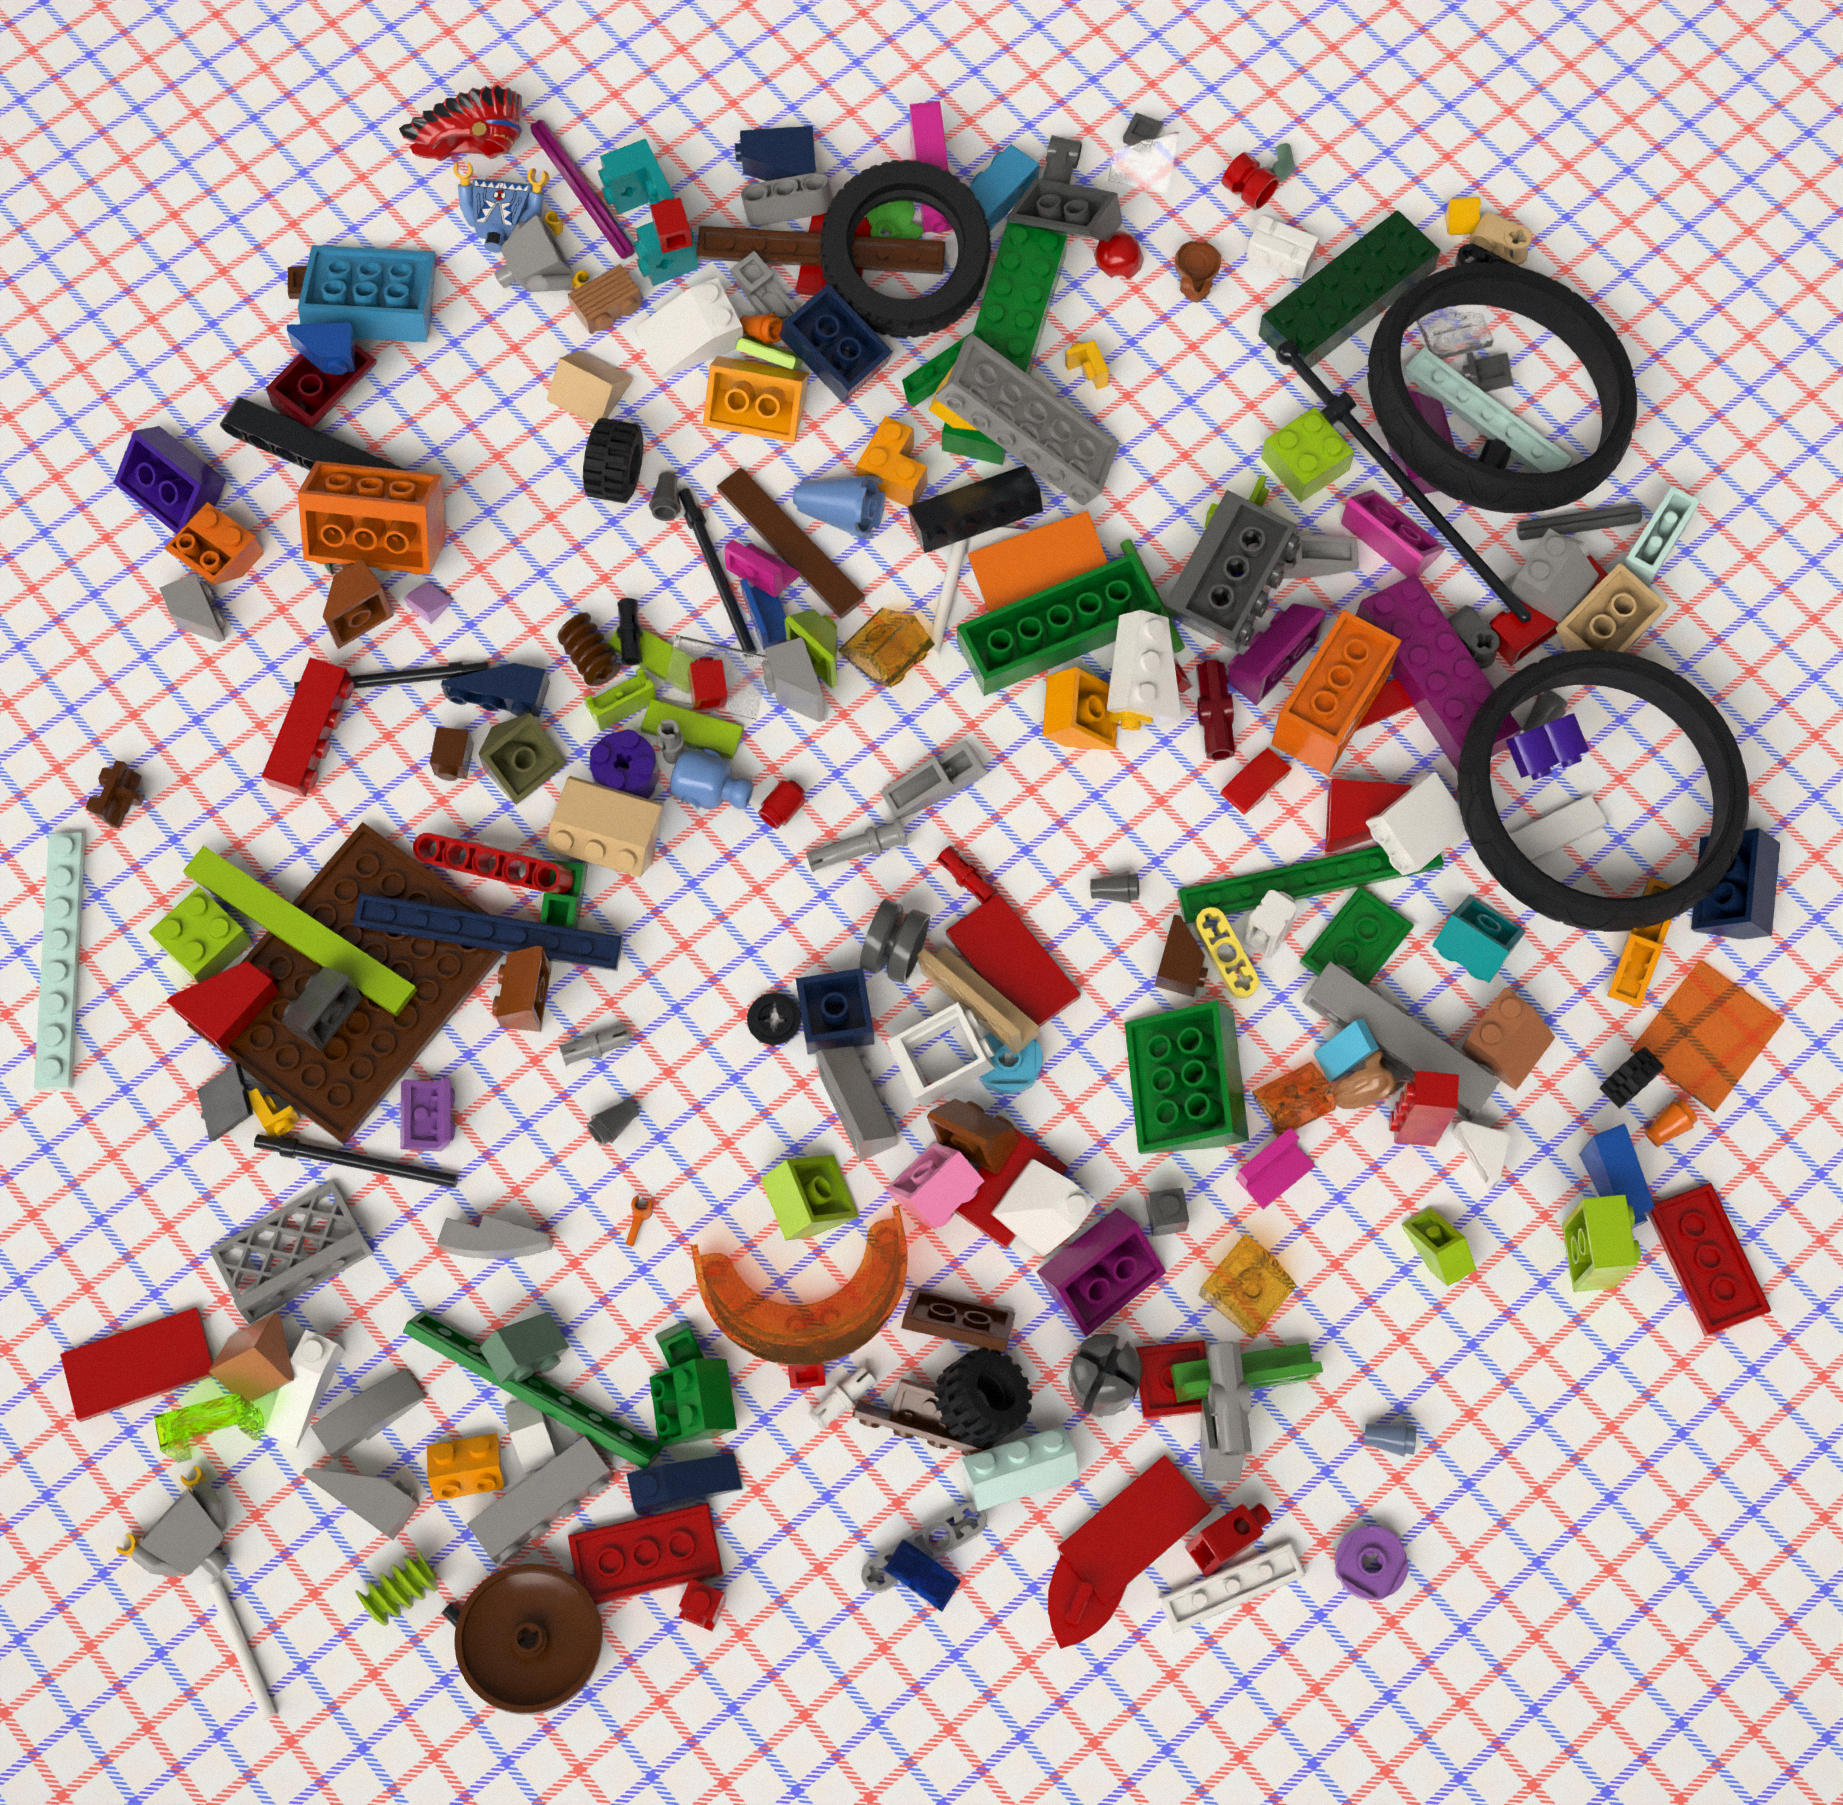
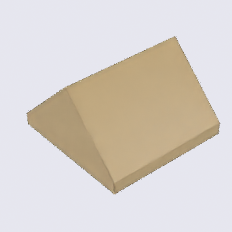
M579 350L559 358L547 401L595 424L599 418L607 419L632 383L633 377Z

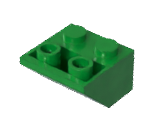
M693 1359L649 1377L658 1442L661 1447L711 1439L737 1430L727 1359Z

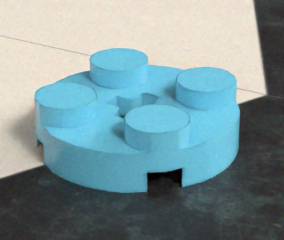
M990 1032L984 1036L994 1051L995 1056L991 1057V1061L995 1069L979 1077L983 1086L1002 1094H1015L1031 1088L1042 1068V1050L1037 1040L1033 1039L1023 1050L1015 1055ZM1005 1052H1012V1057L1018 1058V1062L1013 1063L1012 1067H1005L1004 1063L999 1062V1058H1004ZM976 1053L974 1055V1061L978 1059Z

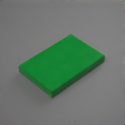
M1359 886L1301 958L1300 964L1319 977L1331 961L1335 965L1340 964L1348 968L1353 973V978L1363 985L1369 984L1411 932L1414 924L1362 886Z

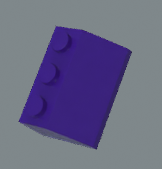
M156 426L133 431L113 483L175 534H178L207 502L214 507L216 506L226 479L162 427Z

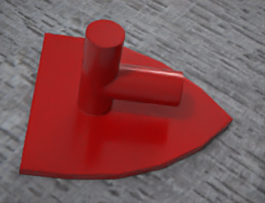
M1063 1556L1059 1558L1048 1590V1614L1051 1629L1060 1649L1081 1643L1097 1633L1111 1619L1126 1587L1123 1588L1103 1605L1093 1593L1092 1585L1089 1582H1084Z

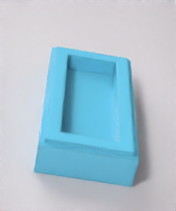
M1359 1019L1352 1022L1316 1050L1314 1055L1327 1080L1333 1082L1340 1079L1369 1057L1379 1047L1364 1019Z

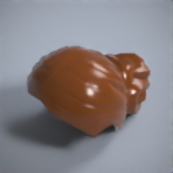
M1190 241L1180 246L1175 256V267L1181 277V287L1179 289L1186 298L1195 303L1202 301L1210 293V289L1213 286L1212 280L1217 276L1221 265L1222 255L1214 246L1207 242Z

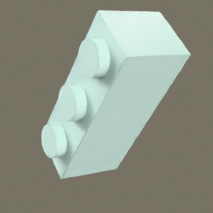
M1671 486L1623 564L1647 587L1654 580L1700 503V500L1674 486Z
M1064 1425L962 1458L966 1485L977 1512L1079 1479L1076 1451Z

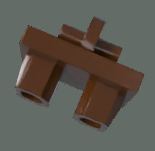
M116 760L113 767L102 768L98 779L99 784L104 789L101 796L93 795L89 798L86 810L103 820L110 827L119 829L130 806H141L144 801V797L137 793L142 776L129 769L124 761Z

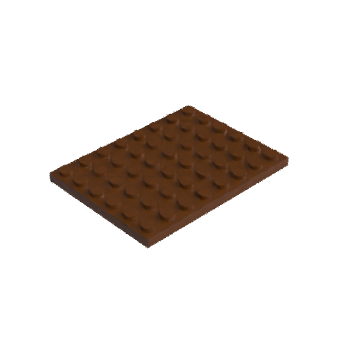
M363 822L293 901L292 905L416 986V993L400 1014L396 1017L360 993L363 998L323 1050L319 1052L289 1031L282 1018L289 1003L295 999L298 1000L306 990L305 985L313 974L319 973L323 967L267 931L241 963L248 961L256 968L260 964L266 967L276 977L273 983L279 990L277 995L224 1052L189 1023L187 1024L194 1033L234 1063L241 1064L243 1070L343 1145L349 1141L505 954L504 952L355 928L353 920L359 893L489 914Z

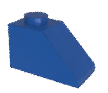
M351 322L287 325V333L292 347L323 373L341 375L346 372H355V335Z

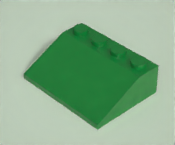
M1217 1000L1124 1022L1138 1153L1149 1154L1218 1148L1249 1141L1234 1010Z

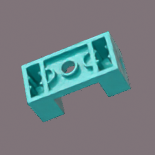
M646 138L600 156L602 169L598 170L604 186L601 188L606 203L608 205L613 204L618 215L647 203L650 208V205L656 204L661 200L676 199ZM653 222L636 228L638 241L634 242V247L639 257L637 264L642 276H648L653 287L698 269L694 234L691 228L693 246L663 254Z

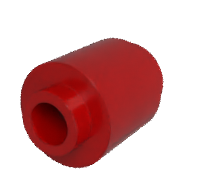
M781 780L761 803L762 808L758 811L759 816L774 829H779L781 825L785 826L806 803V799L803 796L805 794L804 789L793 780L789 782Z

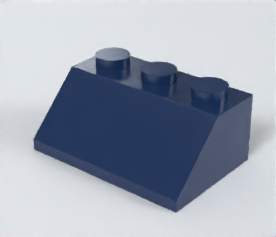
M1760 828L1744 830L1743 841L1725 876L1711 893L1703 900H1700L1697 905L1693 906L1691 930L1741 940L1772 936L1780 842ZM1710 836L1700 837L1698 862L1702 858Z

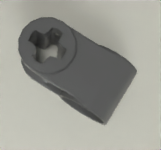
M1464 605L1447 618L1480 669L1490 667L1495 662L1496 651L1500 643L1497 633L1468 605Z

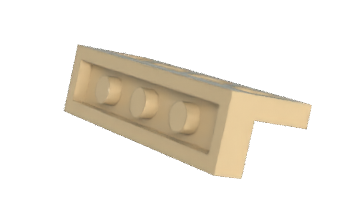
M943 946L934 956L925 948L917 954L922 974L955 1003L959 1002L966 1010L972 1009L979 1023L1015 1055L1040 1034V1028L1035 1022L946 946Z

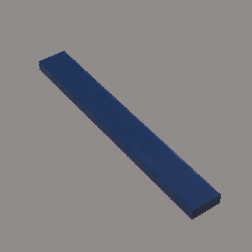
M359 893L353 920L355 928L504 953L541 946L544 948L548 960L611 971H618L624 941L622 936Z

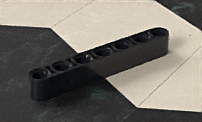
M240 397L234 400L220 422L221 428L234 438L309 471L316 461L408 471Z

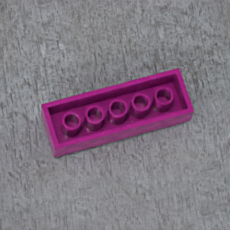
M1414 574L1361 600L1355 616L1402 640L1391 674L1395 679L1399 680L1412 700L1413 707L1456 771H1458L1460 753L1468 728L1479 708L1495 689L1423 583ZM1511 713L1505 717L1498 730L1491 757L1508 749L1506 740L1519 735L1522 730Z

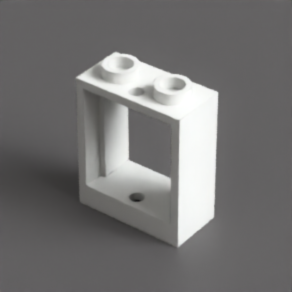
M959 1002L887 1040L913 1098L923 1107L995 1069L991 1061V1057L995 1056L994 1051L985 1037L983 1039L980 1038L976 1029L981 1025L972 1009L966 1010ZM961 1023L978 1059L928 1086L912 1050Z

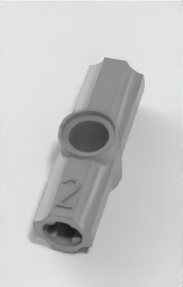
M1220 1342L1209 1345L1207 1347L1211 1384L1208 1388V1403L1211 1415L1215 1416L1219 1455L1239 1456L1252 1452L1248 1414L1251 1409V1395L1247 1382H1244L1240 1344Z

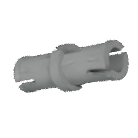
M665 719L661 721L662 726L658 725V746L663 751L664 760L669 764H676L679 756L684 752V738L679 733L678 724L672 719Z
M621 1024V1026L597 1034L594 1031L587 1033L588 1037L559 1045L564 1063L568 1066L571 1063L595 1056V1058L602 1057L601 1053L630 1045V1041L624 1024Z

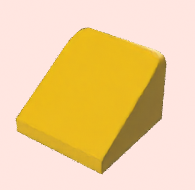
M1480 197L1454 198L1449 200L1445 214L1448 235L1473 233L1480 218Z

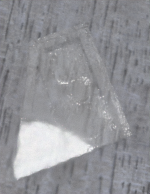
M1172 132L1155 139H1148L1131 146L1128 145L1114 149L1108 182L1168 193L1180 132Z
M1443 308L1442 312L1434 311L1416 321L1428 350L1440 359L1491 347L1494 341L1483 314L1461 313L1454 309Z

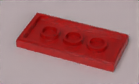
M999 893L945 931V935L973 970L1035 1022L1039 1028L1081 998V993Z
M1712 1183L1654 1203L1655 1208L1650 1212L1649 1218L1705 1337L1772 1311Z
M197 1307L60 1354L76 1419L79 1422L213 1377L209 1369L214 1362L200 1311Z
M1164 1455L1061 1543L1057 1550L1080 1578L1092 1585L1093 1593L1105 1605L1211 1513L1212 1508Z
M709 1503L568 1535L575 1578L590 1594L595 1605L688 1584L690 1579L701 1581L724 1575Z

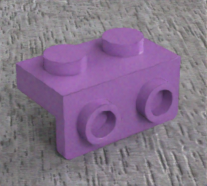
M442 1077L438 1082L404 1079L401 1082L400 1149L441 1152L450 1144V1141H453L455 1123L451 1121V1108H453L455 1102V1090L451 1088L450 1077Z

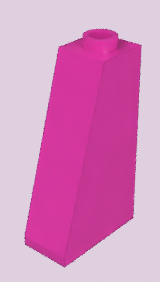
M940 101L910 104V142L913 161L931 163L934 166L941 167L943 171H949ZM919 203L922 227L924 229L923 233H942L946 230H953L949 221L942 214L927 205Z

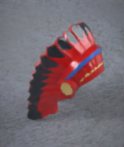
M499 85L491 89L487 86H484L481 90L471 88L468 93L459 92L456 98H446L443 103L435 104L433 110L423 111L422 117L412 118L411 123L404 124L399 128L403 139L416 142L410 148L412 153L418 157L442 161L452 155L474 153L493 159L498 155L507 154L522 133L519 125L522 96L515 91H511L508 87L502 89Z

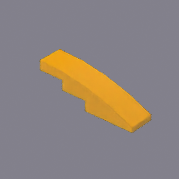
M1650 876L1642 896L1663 891L1674 885ZM1672 919L1643 929L1633 928V930L1629 931L1607 994L1608 997L1636 1008L1641 1007Z

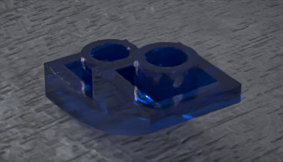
M902 1539L883 1570L903 1587L913 1591L930 1606L943 1612L961 1582L951 1572L904 1539Z

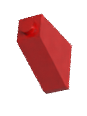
M1332 778L1327 798L1325 852L1332 853L1373 839L1366 821L1370 817L1382 813L1412 788V785Z
M245 961L170 996L166 1002L176 1014L224 1052L277 995L279 990L273 983L276 977L266 967L260 964L256 968L250 962Z

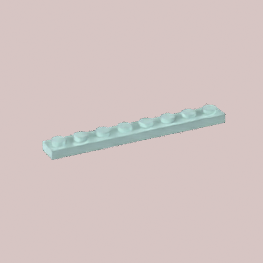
M82 832L49 834L34 1080V1088L37 1091L72 1090L85 836Z

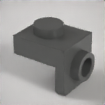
M1473 352L1467 353L1468 364L1463 365L1465 378L1472 382L1473 385H1476L1484 392L1514 385L1507 352L1478 360L1475 359Z

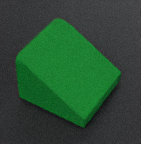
M687 1321L680 1322L655 1335L670 1368L693 1359L704 1358Z

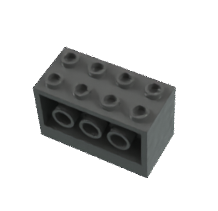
M1226 490L1165 603L1168 615L1171 619L1238 652L1241 644L1247 646L1255 630L1252 626L1256 616L1262 618L1268 608L1270 590L1272 588L1278 589L1285 575L1283 569L1287 559L1293 561L1300 548L1297 524ZM1250 544H1259L1256 548H1248ZM1235 572L1244 573L1242 576L1239 577L1232 576V574H1234ZM1228 600V604L1217 606V602Z

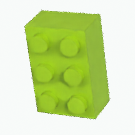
M1626 1195L1583 1198L1562 1223L1573 1292L1614 1289L1638 1265L1637 1261L1641 1260L1640 1244L1638 1240H1633L1631 1228L1635 1224L1634 1210L1631 1205H1627Z

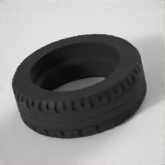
M893 160L891 162H883L881 165L871 166L861 171L860 175H855L850 181L846 182L844 189H840L831 201V206L827 209L821 230L820 245L821 269L826 285L829 283L868 326L880 335L885 336L889 334L890 337L907 338L908 336L917 338L919 336H927L929 332H939L947 328L949 323H955L966 313L967 309H970L985 282L991 253V235L988 220L985 219L986 214L979 200L975 199V194L965 183H961L960 179L949 171L941 170L939 166H934L927 162L921 163L917 160H903L901 162ZM894 201H913L935 209L949 221L957 238L958 259L952 275L940 289L921 298L898 299L881 294L865 283L854 264L852 243L859 223L872 209Z

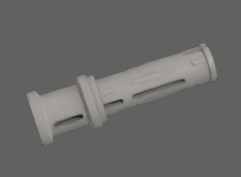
M898 817L894 819L893 823L875 829L872 826L867 827L865 834L810 852L807 851L806 855L811 871L814 872L815 870L872 852V855L876 854L877 856L884 849L900 844L904 847L908 843Z

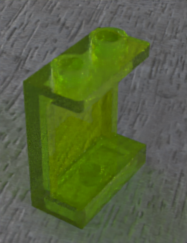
M240 1393L154 1416L160 1451L178 1463L192 1459L188 1438L238 1425L239 1430L253 1441L261 1439L260 1429L264 1428V1419L260 1407L255 1408L253 1402L247 1400Z

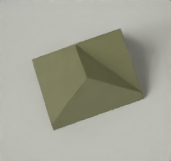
M530 713L492 726L478 753L485 773L516 805L567 764Z

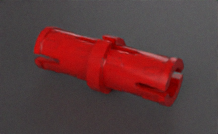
M951 845L939 854L936 861L956 879L957 885L969 890L981 904H984L998 893V889L978 872L979 868L965 860Z

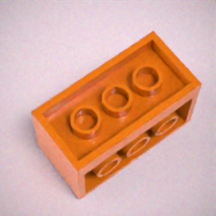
M316 461L298 491L303 560L315 561L319 564L334 563L347 565L363 559L367 567L378 568L382 571L397 570L416 575L430 574L446 542L442 474Z
M1343 609L1280 711L1271 745L1329 776L1390 676L1402 640Z

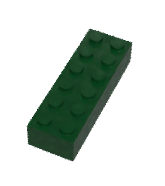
M1397 210L1263 314L1258 335L1275 352L1277 347L1284 341H1293L1300 348V358L1309 368H1312L1392 305L1412 285L1435 271L1441 250Z

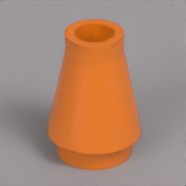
M773 313L752 316L743 315L739 319L743 328V334H747L767 345L781 340L779 333L783 321Z
M1682 1099L1675 1103L1671 1101L1654 1123L1644 1132L1647 1138L1656 1147H1659L1663 1143L1693 1129V1124L1698 1121V1117Z

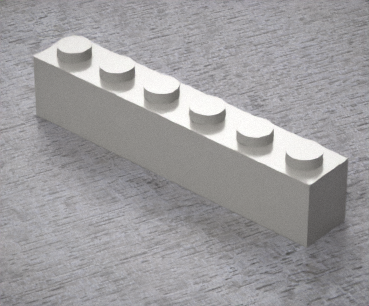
M1330 961L1307 992L1302 1002L1341 1030L1345 1029L1355 1020L1364 1019L1379 1047L1376 1051L1382 1052V1059L1410 1079L1413 1078L1416 1070L1458 1074L1457 1112L1471 1121L1500 1082V1080L1494 1077V1072L1487 1066L1480 1063L1476 1064L1468 1059L1464 1050L1459 1046L1447 1044L1438 1037V1033L1432 1027L1426 1024L1420 1025L1409 1017V1012L1398 1004L1392 1005L1381 997V993L1375 987L1360 983L1353 978L1354 975L1348 968L1340 964L1335 965Z

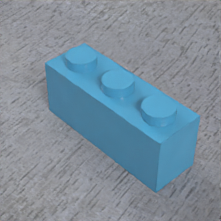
M1012 144L1004 152H998L994 156L991 165L984 172H979L969 187L975 194V199L979 200L986 214L985 219L988 220L990 231L1018 203L1035 178L1039 179V163Z

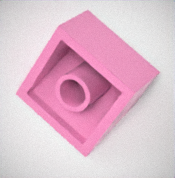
M934 1142L885 1190L922 1224L936 1229L947 1224L952 1219L953 1212L962 1203H966L975 1197L978 1193V1187L984 1180L960 1151Z

